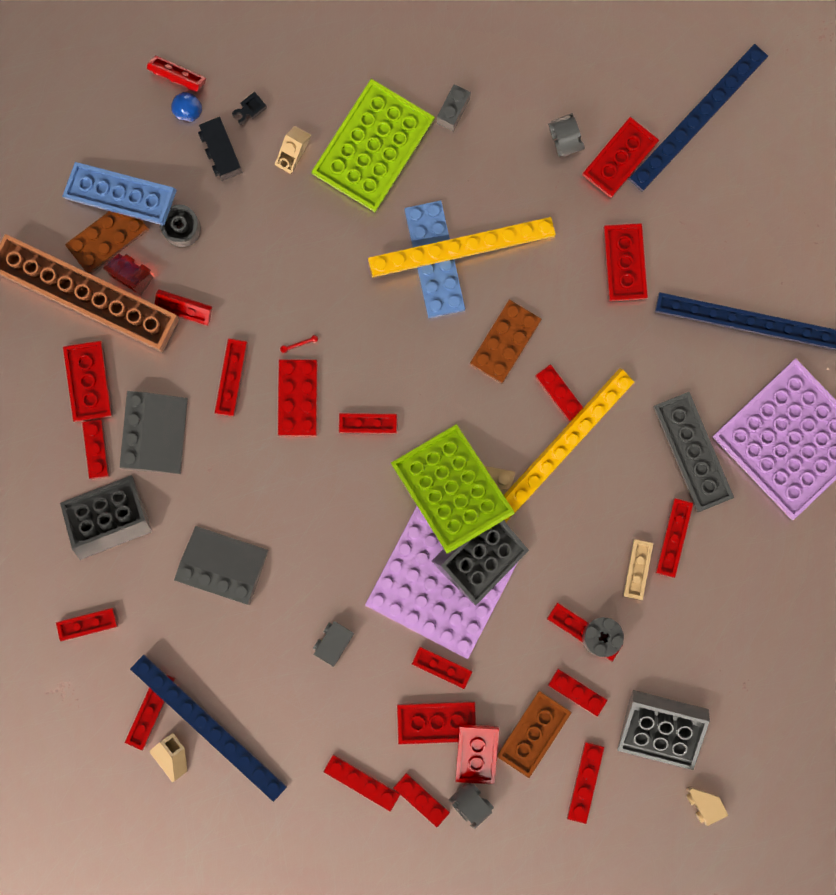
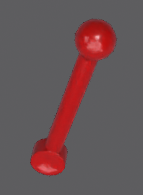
M313 335L310 339L295 343L290 346L283 345L281 346L280 351L282 353H287L288 350L310 342H317L318 336Z

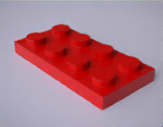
M629 117L583 172L582 176L608 197L612 198L656 146L659 139L633 118Z
M642 223L604 226L609 302L647 299Z
M96 341L64 346L63 352L73 422L113 417L102 342Z
M279 360L278 436H317V360Z
M475 702L397 705L398 744L458 742L460 724L476 725Z

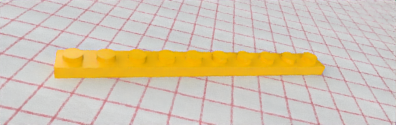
M548 217L369 257L368 263L373 278L551 238L556 234L552 219Z
M619 368L504 494L514 513L631 387L634 381L623 369ZM512 516L508 517L504 521L507 522Z

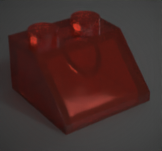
M118 253L104 265L103 269L110 277L141 296L153 279L150 273L151 270L143 264L140 266L135 264V260L129 255L125 254V256H122Z

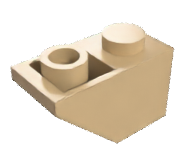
M294 126L285 135L275 166L291 174L305 152L311 134Z
M174 733L170 734L149 751L172 782L187 772L185 748Z
M692 787L686 788L689 793L686 797L690 804L695 805L698 810L695 814L700 823L704 822L705 825L709 826L729 816L718 796Z

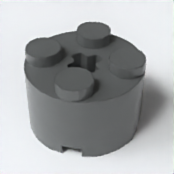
M573 113L548 123L552 139H557L554 142L559 157H565L585 149Z
M174 205L170 208L165 225H160V229L169 243L177 247H186L193 245L198 239L201 226L196 214L189 207ZM181 223H183L184 226L178 229L177 226H180Z
M602 617L587 623L583 630L582 641L586 650L591 654L599 657H609L617 653L622 647L624 634L621 626L611 618ZM601 632L607 634L605 642L598 639L601 636Z
M465 783L448 800L453 803L452 806L466 822L469 820L470 826L476 829L492 814L491 810L494 807L487 799L479 796L481 792L474 784Z

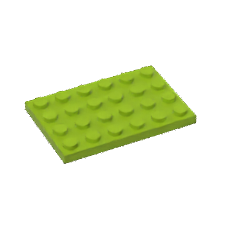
M370 79L311 173L376 213L432 125L435 117L375 80Z
M457 424L391 462L397 475L447 554L515 514Z

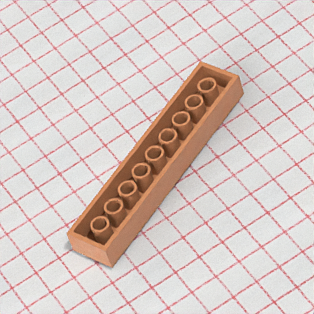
M7 234L4 235L0 243V276L162 353L164 352L180 320L177 315Z

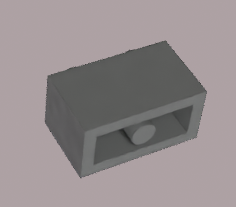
M454 84L437 116V124L454 132L470 100L471 92Z
M336 621L333 624L328 623L323 631L326 634L323 640L318 639L313 647L315 650L313 655L333 667L355 634Z

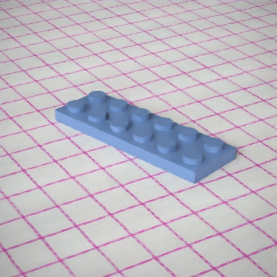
M75 162L62 197L74 202L164 226L177 190L170 186Z
M441 200L404 208L413 248L450 240ZM454 259L417 268L428 319L465 311Z

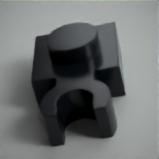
M253 92L240 103L243 108L234 110L232 115L233 117L239 114L242 115V118L238 120V123L242 125L246 122L248 116L254 119L267 106L256 92Z

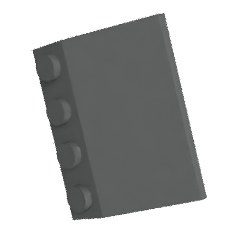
M127 391L120 468L124 470L181 474L188 398Z
M132 475L60 503L71 547L79 560L152 532L147 513Z
M503 520L448 554L443 549L432 562L474 605H477L529 550Z
M195 526L180 561L174 581L250 605L268 550Z
M633 690L621 732L618 751L694 770L710 722L709 709Z

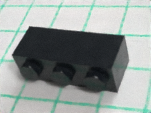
M217 117L200 124L201 131L198 134L202 143L206 141L208 148L205 151L208 159H213L215 163L212 166L215 176H220L223 181L243 173L221 118Z

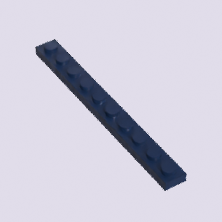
M754 44L632 174L629 181L643 192L768 58V55Z
M660 292L658 294L655 308L657 313L836 350L835 329Z
M143 655L130 668L134 674L273 802L287 788L280 779L147 656Z

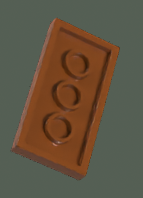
M109 211L67 242L65 246L85 272L91 274L149 229L141 219Z
M509 299L470 362V365L502 384L542 319Z
M538 691L498 752L497 757L530 778L572 712Z

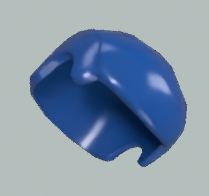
M182 92L174 97L171 111L179 120L193 122L200 116L202 104L195 95Z

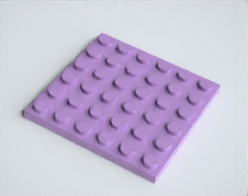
M796 358L712 436L791 520L800 515L836 480V400Z
M416 506L365 606L468 659L516 565L477 605H474L432 562L444 548Z

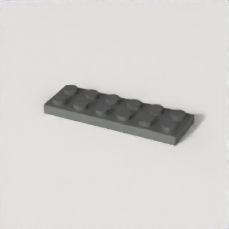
M690 392L653 406L697 512L733 499V493Z

